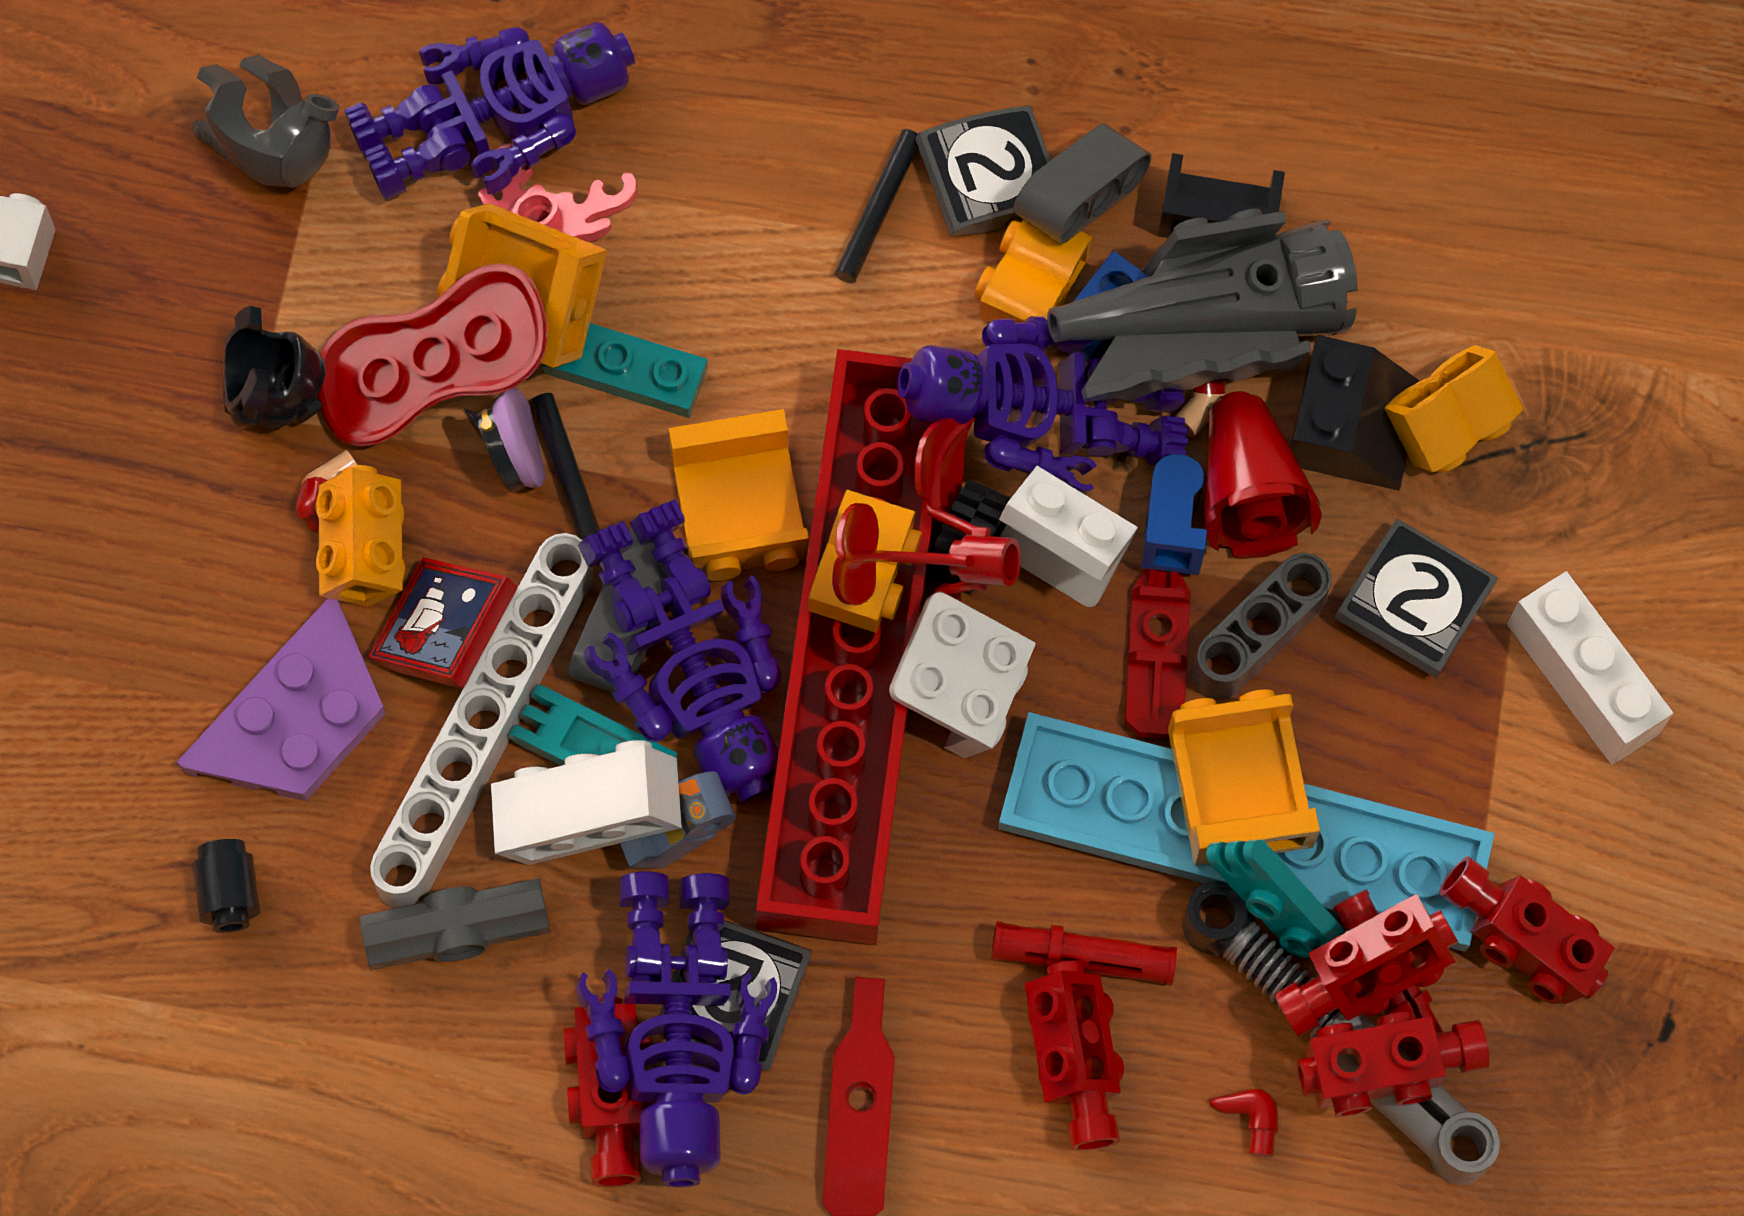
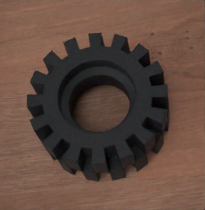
M970 479L959 492L957 501H954L950 509V514L977 527H989L991 530L990 536L1000 537L1006 524L999 519L1011 497ZM944 523L932 553L949 554L952 543L955 540H962L967 534ZM929 564L927 567L926 576L941 583L961 581L959 576L951 574L949 565ZM970 590L963 593L972 595V592L975 590Z

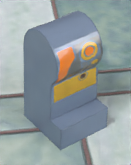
M717 772L696 774L678 782L682 828L620 843L629 867L665 868L716 837V833L734 822L736 819L735 813Z

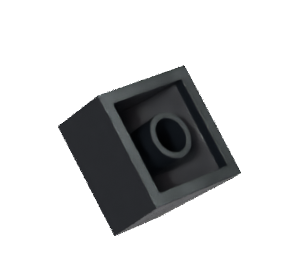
M1317 335L1307 366L1290 449L1300 467L1304 470L1399 491L1408 454L1384 408L1393 398L1408 387L1419 382V380L1374 347Z

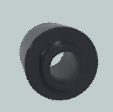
M219 839L198 846V859L193 862L192 866L200 922L213 925V931L218 933H231L248 928L250 926L249 920L255 918L261 912L253 855L246 852L245 842L240 839Z

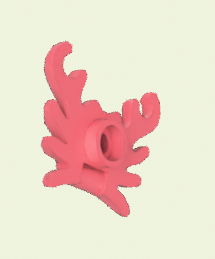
M509 143V144L500 146L498 149H501V148H507V149H508V148H510V147L513 146V145H512L511 143ZM524 165L512 178L510 184L501 190L503 194L501 200L497 201L492 194H488L485 187L479 190L478 193L483 205L493 204L591 243L598 241L610 232L612 225L610 219L605 217L620 213L632 205L638 196V185L632 173H624L621 177L624 184L623 190L616 195H607L604 193L603 182L595 180L591 184L587 200L582 204H577L574 202L572 193L563 192L558 195L545 191L541 184H535L527 190H522L533 174L532 167L528 169ZM489 170L490 175L497 172V170Z

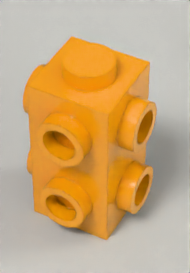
M354 465L346 467L342 470L341 474L319 485V494L316 500V513L319 517V550L316 557V567L319 572V596L369 607L403 590L402 580L405 574V564L402 559V523L404 520V508L401 504V480L377 474V469L371 466Z

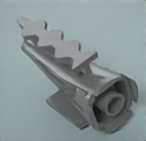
M1248 209L1233 214L1227 221L1209 224L1206 218L1186 220L1174 227L1172 234L1157 249V253L1142 271L1149 277L1063 306L1050 308L1048 310L1047 322L1051 338L1056 343L1078 340H1112L1081 390L1084 402L1112 398L1129 401L1157 390L1168 388L1181 391L1190 390L1213 380L1226 378L1240 381L1274 369L1294 371L1311 353L1309 341L1299 343L1298 336L1344 334L1350 330L1355 321L1357 308L1346 310L1347 292L1358 291L1355 264L1345 236L1340 230L1328 231L1327 227L1331 223L1328 220L1313 221L1309 224L1276 234L1286 223L1283 211L1262 214L1260 209Z

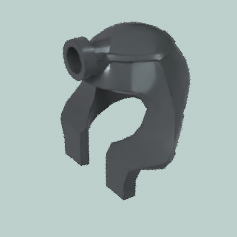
M260 54L243 58L240 66L266 83L271 97L272 119L270 127L267 130L253 129L246 120L242 109L244 95L247 90L243 81L218 64L200 67L197 79L208 85L215 95L205 109L208 122L203 120H195L193 122V132L198 139L208 144L210 148L220 153L229 162L241 169L249 178L261 185L276 188H296L311 179L320 170L331 149V132L328 122L334 121L339 111V105L334 100L319 94H309L306 96L305 101H303L298 83L287 68L269 61Z

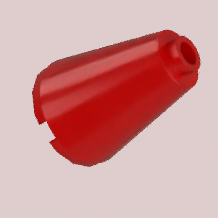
M1244 391L1228 393L1212 406L1208 416L1204 529L1207 530L1206 538L1211 548L1219 552L1218 544L1230 547L1233 557L1238 558L1267 557L1287 551L1298 545L1296 535L1310 527L1311 535L1318 529L1322 518L1318 497L1264 400L1259 396Z

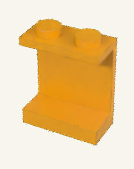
M784 409L668 428L670 452L680 507L685 518L687 545L690 547V560L696 568H700L705 573L708 580H728L738 576L741 570L763 566L768 571L787 570L796 566L799 560L807 559L809 536L807 528H803L788 450V428Z

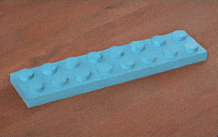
M1028 712L999 820V830L1201 883L1216 880L1226 882L1210 864L1194 866L1172 749ZM1304 784L1309 809H1316L1320 828L1319 835L1313 848L1276 854L1334 918L1340 919L1338 913H1335L1333 906L1367 889L1370 893L1369 897L1380 914L1417 893L1429 915L1441 910L1458 940V943L1449 948L1466 952L1470 946L1472 937L1470 931L1475 924L1476 915L1466 907L1461 910L1457 909L1439 895V890L1450 871L1467 856H1470L1487 870L1495 833Z

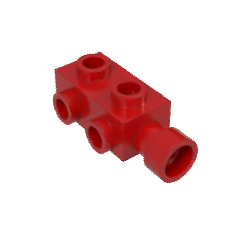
M1470 856L1463 858L1457 863L1443 881L1439 895L1457 909L1461 910L1466 907L1479 917L1470 932L1483 942L1480 946V951L1486 959L1504 968H1510L1514 965L1530 978L1527 984L1530 992L1537 998L1550 1004H1558L1560 1001L1563 1004H1567L1580 998L1589 999L1601 988L1608 976V970L1604 966L1615 947L1599 936V930L1593 923L1581 916L1570 914L1553 901L1550 891L1537 881L1519 875L1497 886L1488 879L1489 871Z
M1416 893L1309 952L1308 954L1319 976L1302 986L1294 982L1274 993L1298 1037L1320 1026L1318 1019L1338 1008L1347 1021L1358 1015L1366 1017L1375 1016L1388 1006L1391 997L1413 985L1427 987L1436 983L1441 978L1444 968L1456 962L1449 947L1458 943V940L1442 911L1438 910L1429 915Z
M1071 960L1052 964L1047 967L1048 975L1024 983L1028 1003V1018L1033 1032L1038 1062V1077L1042 1086L1044 1103L1070 1105L1073 1120L1067 1126L1072 1150L1088 1151L1109 1147L1119 1143L1120 1136L1116 1115L1109 1114L1107 1098L1121 1093L1119 1082L1124 1074V1063L1121 1056L1113 1050L1109 1022L1114 1012L1113 1002L1110 996L1103 992L1101 976L1099 974L1085 973L1082 961ZM1093 1003V1012L1091 1015L1090 1008ZM1103 1062L1104 1069L1103 1073L1101 1074V1064Z
M615 997V1019L622 1020L624 1034L619 1037L623 1056V1049L633 1030L642 1022H637L636 1004H623L622 998ZM574 1007L575 1027L563 1028L566 1065L578 1064L579 1086L567 1087L569 1123L581 1124L583 1139L596 1140V1154L590 1158L592 1184L601 1187H620L638 1183L642 1179L640 1154L633 1151V1136L640 1135V1115L642 1111L655 1104V1102L633 1101L630 1096L628 1083L621 1090L622 1096L617 1102L605 1103L599 1098L603 1088L598 1082L595 1063L598 1061L595 1042L588 1041L586 1027L591 1024L585 1008ZM650 1037L641 1041L640 1050L651 1046Z
M1409 1011L1382 1016L1376 1020L1377 1026L1354 1030L1352 1023H1338L1320 1028L1316 1031L1317 1037L1310 1038L1305 1048L1306 1058L1297 1060L1298 1078L1303 1095L1315 1094L1318 1110L1333 1107L1336 1117H1348L1367 1112L1372 1109L1370 1100L1394 1096L1397 1106L1427 1101L1433 1097L1431 1088L1439 1087L1445 1079V1070L1459 1068L1462 1073L1488 1069L1490 1063L1485 1031L1479 1020L1453 1024L1452 1031L1436 1034L1432 1016L1414 1019L1413 1013ZM1405 1043L1414 1044L1417 1047L1419 1058L1415 1061L1403 1059L1398 1052V1045ZM1346 1054L1353 1055L1358 1061V1070L1355 1072L1343 1071L1337 1064V1057Z

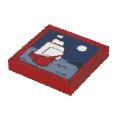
M422 557L368 658L380 668L463 689L518 586L507 576Z

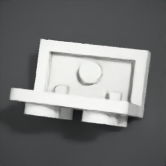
M1039 466L1034 468L1008 501L999 519L1006 524L1000 537L1014 538L1020 546L1021 567L1086 607H1094L1102 598L1138 529L1134 524Z
M935 593L926 599L889 688L890 696L896 702L951 730L944 747L945 749L962 758L993 749L1005 730L1007 722L1005 717L1015 694L1026 679L1028 673L1027 664L1036 643L945 593Z

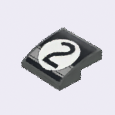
M1030 105L995 110L950 121L921 131L915 138L950 236L1000 231L1008 220L1022 218L1014 213L1013 210L1019 192L1036 171L1051 161Z
M1396 519L1334 618L1434 678H1437L1460 643L1470 623L1491 593L1498 577L1401 520Z
M724 920V928L719 932L722 948L727 949L728 970L726 979H717V983L730 984L731 996L724 1006L691 1005L689 1010H691V1015L703 1016L721 1024L732 1037L733 1024L740 1022V1008L737 1005L736 994L742 978L748 972L752 976L747 984L749 994L755 997L754 1006L756 1007L760 999L766 998L767 993L764 986L774 977L777 982V994L773 1004L768 1009L764 1026L769 1028L768 1043L761 1045L759 1056L762 1069L770 1071L773 1067L790 1012L795 1007L813 950ZM689 931L684 947L686 944H692L693 931ZM682 970L674 971L671 982L683 983ZM662 1005L659 1016L664 1015V1005ZM692 1035L690 1041L711 1046L702 1038ZM733 1040V1043H734L733 1058H734V1057H735V1051H736L737 1041H734V1040Z

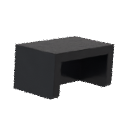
M1172 153L1158 237L1168 238L1176 225L1194 218H1206L1209 224L1227 221L1233 214L1248 209H1260L1262 214L1279 212L1285 172L1273 170L1269 187L1181 173L1183 155Z

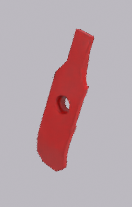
M1146 568L1132 587L1125 725L1141 738L1170 740L1168 727L1172 713L1180 710V706L1185 703L1191 592L1179 572ZM1154 618L1166 619L1171 625V631L1164 636L1155 635L1149 628V622Z
M855 977L851 1028L834 1051L822 1205L832 1216H876L884 1209L895 1056L882 1032L885 979ZM865 1090L871 1094L873 1103L870 1108L858 1111L850 1105L849 1097L854 1091Z

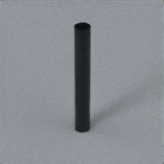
M901 130L835 270L836 277L844 282H856L917 152L918 145L915 138L918 133L913 130Z
M543 393L534 397L531 402L577 536L583 540L587 536L597 533L600 528L553 393Z

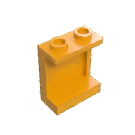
M490 203L463 210L455 220L450 231L449 241L452 249L447 271L441 277L438 285L437 297H440L461 277L478 267L500 263L514 265L525 271L533 280L543 302L547 319V344L541 363L555 368L582 358L608 250Z
M1256 690L1243 694L1239 697V701L1216 704V701L1212 698H1201L1182 704L1180 710L1172 713L1168 733L1194 866L1209 864L1206 852L1208 846L1213 842H1247L1248 840L1261 839L1275 853L1313 848L1320 828L1316 809H1309L1291 723L1290 715L1293 709L1291 694L1275 696L1273 690Z

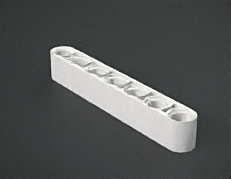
M568 533L555 534L546 539L539 547L373 855L370 865L372 880L381 900L391 908L420 904L428 895L510 741L507 736L513 725L519 724L521 710L525 704L529 705L532 699L530 696L537 684L541 683L590 591L593 582L592 568L587 566L579 550L578 544L582 540L576 535ZM562 560L575 561L580 565V568L570 576H557L550 571L554 564ZM534 610H545L553 614L551 621L541 627L529 626L523 622L528 613ZM507 660H518L527 665L522 674L513 678L501 677L496 673L497 668ZM488 710L499 715L498 721L488 729L480 730L469 725L472 716L479 711ZM461 761L472 767L467 777L460 781H449L441 776L443 769L452 762ZM435 813L444 818L443 824L433 833L423 834L413 829L415 821L424 814ZM407 865L416 870L414 878L404 886L396 887L385 882L388 872L396 866Z

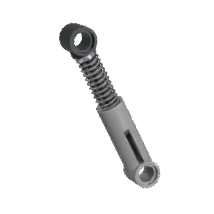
M1216 880L1204 883L1190 897L1183 918L1182 927L1184 935L1193 948L1201 953L1216 955L1218 958H1226V961H1230L1231 965L1239 964L1238 972L1243 973L1247 971L1246 979H1255V988L1263 986L1262 994H1271V1002H1277L1274 993L1294 982L1302 986L1311 981L1305 977L1308 974L1307 970H1304L1302 973L1298 970L1300 967L1299 963L1293 966L1289 962L1292 959L1291 956L1285 958L1281 955L1284 952L1283 948L1277 951L1274 948L1275 941L1268 943L1265 940L1268 937L1267 933L1263 934L1260 931V927L1256 926V918L1248 912L1245 902L1227 882ZM1208 907L1220 908L1229 916L1231 924L1222 929L1211 928L1201 919L1200 911ZM1338 1008L1318 1019L1320 1026L1310 1030L1312 1032L1310 1037L1316 1038V1031L1318 1029L1338 1023H1352L1354 1030L1375 1027L1376 1025L1368 1017L1362 1015L1347 1021ZM1398 1046V1052L1403 1059L1414 1061ZM1346 1054L1337 1057V1064L1343 1071L1355 1072L1358 1070L1359 1064L1353 1055ZM1441 1085L1431 1088L1433 1096L1431 1099L1417 1104L1397 1106L1394 1096L1370 1100L1376 1109L1430 1158L1432 1167L1439 1177L1449 1183L1457 1185L1474 1183L1486 1173L1499 1154L1500 1139L1498 1131L1492 1122L1481 1114L1468 1111ZM1455 1136H1465L1473 1140L1479 1151L1478 1160L1468 1162L1456 1157L1451 1150L1450 1139Z

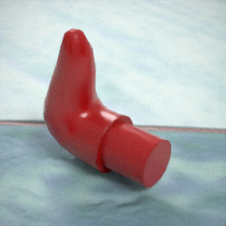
M1249 1089L1215 1097L1210 1100L1211 1107L1219 1112L1246 1114L1249 1116L1248 1130L1251 1131L1249 1155L1273 1157L1275 1133H1278L1279 1129L1278 1109L1276 1102L1268 1092L1263 1089Z

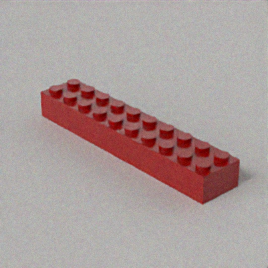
M837 349L756 906L757 930L877 945L908 714L906 706L892 699L889 688L922 610L928 564L913 563L912 566L901 563L894 583L904 587L893 620L882 617L877 633L808 611V600L846 490L915 511L913 529L922 532L917 552L929 553L934 518L927 514L928 500L921 499L916 492L915 458L922 435L933 423L921 422L912 417L908 411L906 400L899 396L897 387L902 365L904 363H911L912 358Z

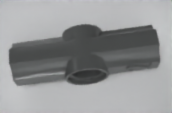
M539 878L477 891L473 887L447 888L429 894L423 899V903L360 916L361 932L371 971L433 957L439 962L466 960L481 955L487 951L489 945L551 933Z

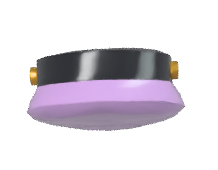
M514 387L511 390L502 392L495 400L493 406L479 412L467 408L463 409L468 420L485 443L493 464L509 492L517 491L526 486L530 488L543 486L546 477L538 435L530 406L520 389Z

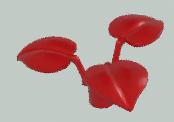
M953 418L937 420L922 435L915 458V488L917 495L921 499L928 500L927 514L967 535L962 540H955L952 543L949 554L877 550L879 525L873 508L864 503L851 504L842 514L836 533L835 548L838 557L833 567L832 585L839 601L847 605L856 606L862 605L870 599L876 587V562L949 565L951 574L959 576L961 581L956 583L944 582L935 589L934 594L942 592L960 602V593L970 590L986 591L988 585L1012 586L1016 582L1021 566V551L1017 540L1014 538L990 536L991 530L989 527H977L950 514V509L954 501H957L962 488L966 439L975 418H972L967 424H959Z

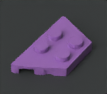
M328 598L177 761L180 770L190 776L198 777L199 773L230 780L233 785L248 789L266 788L274 790L280 796L307 801L386 714L338 600Z

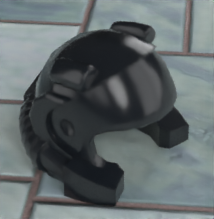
M251 305L243 308L234 317L235 327L225 339L224 411L231 415L232 420L237 426L242 428H250L255 424H259L264 428H280L291 424L294 419L298 423L307 421L322 408V403L317 397L326 375L324 360L309 342L295 332H269L263 330L261 308Z

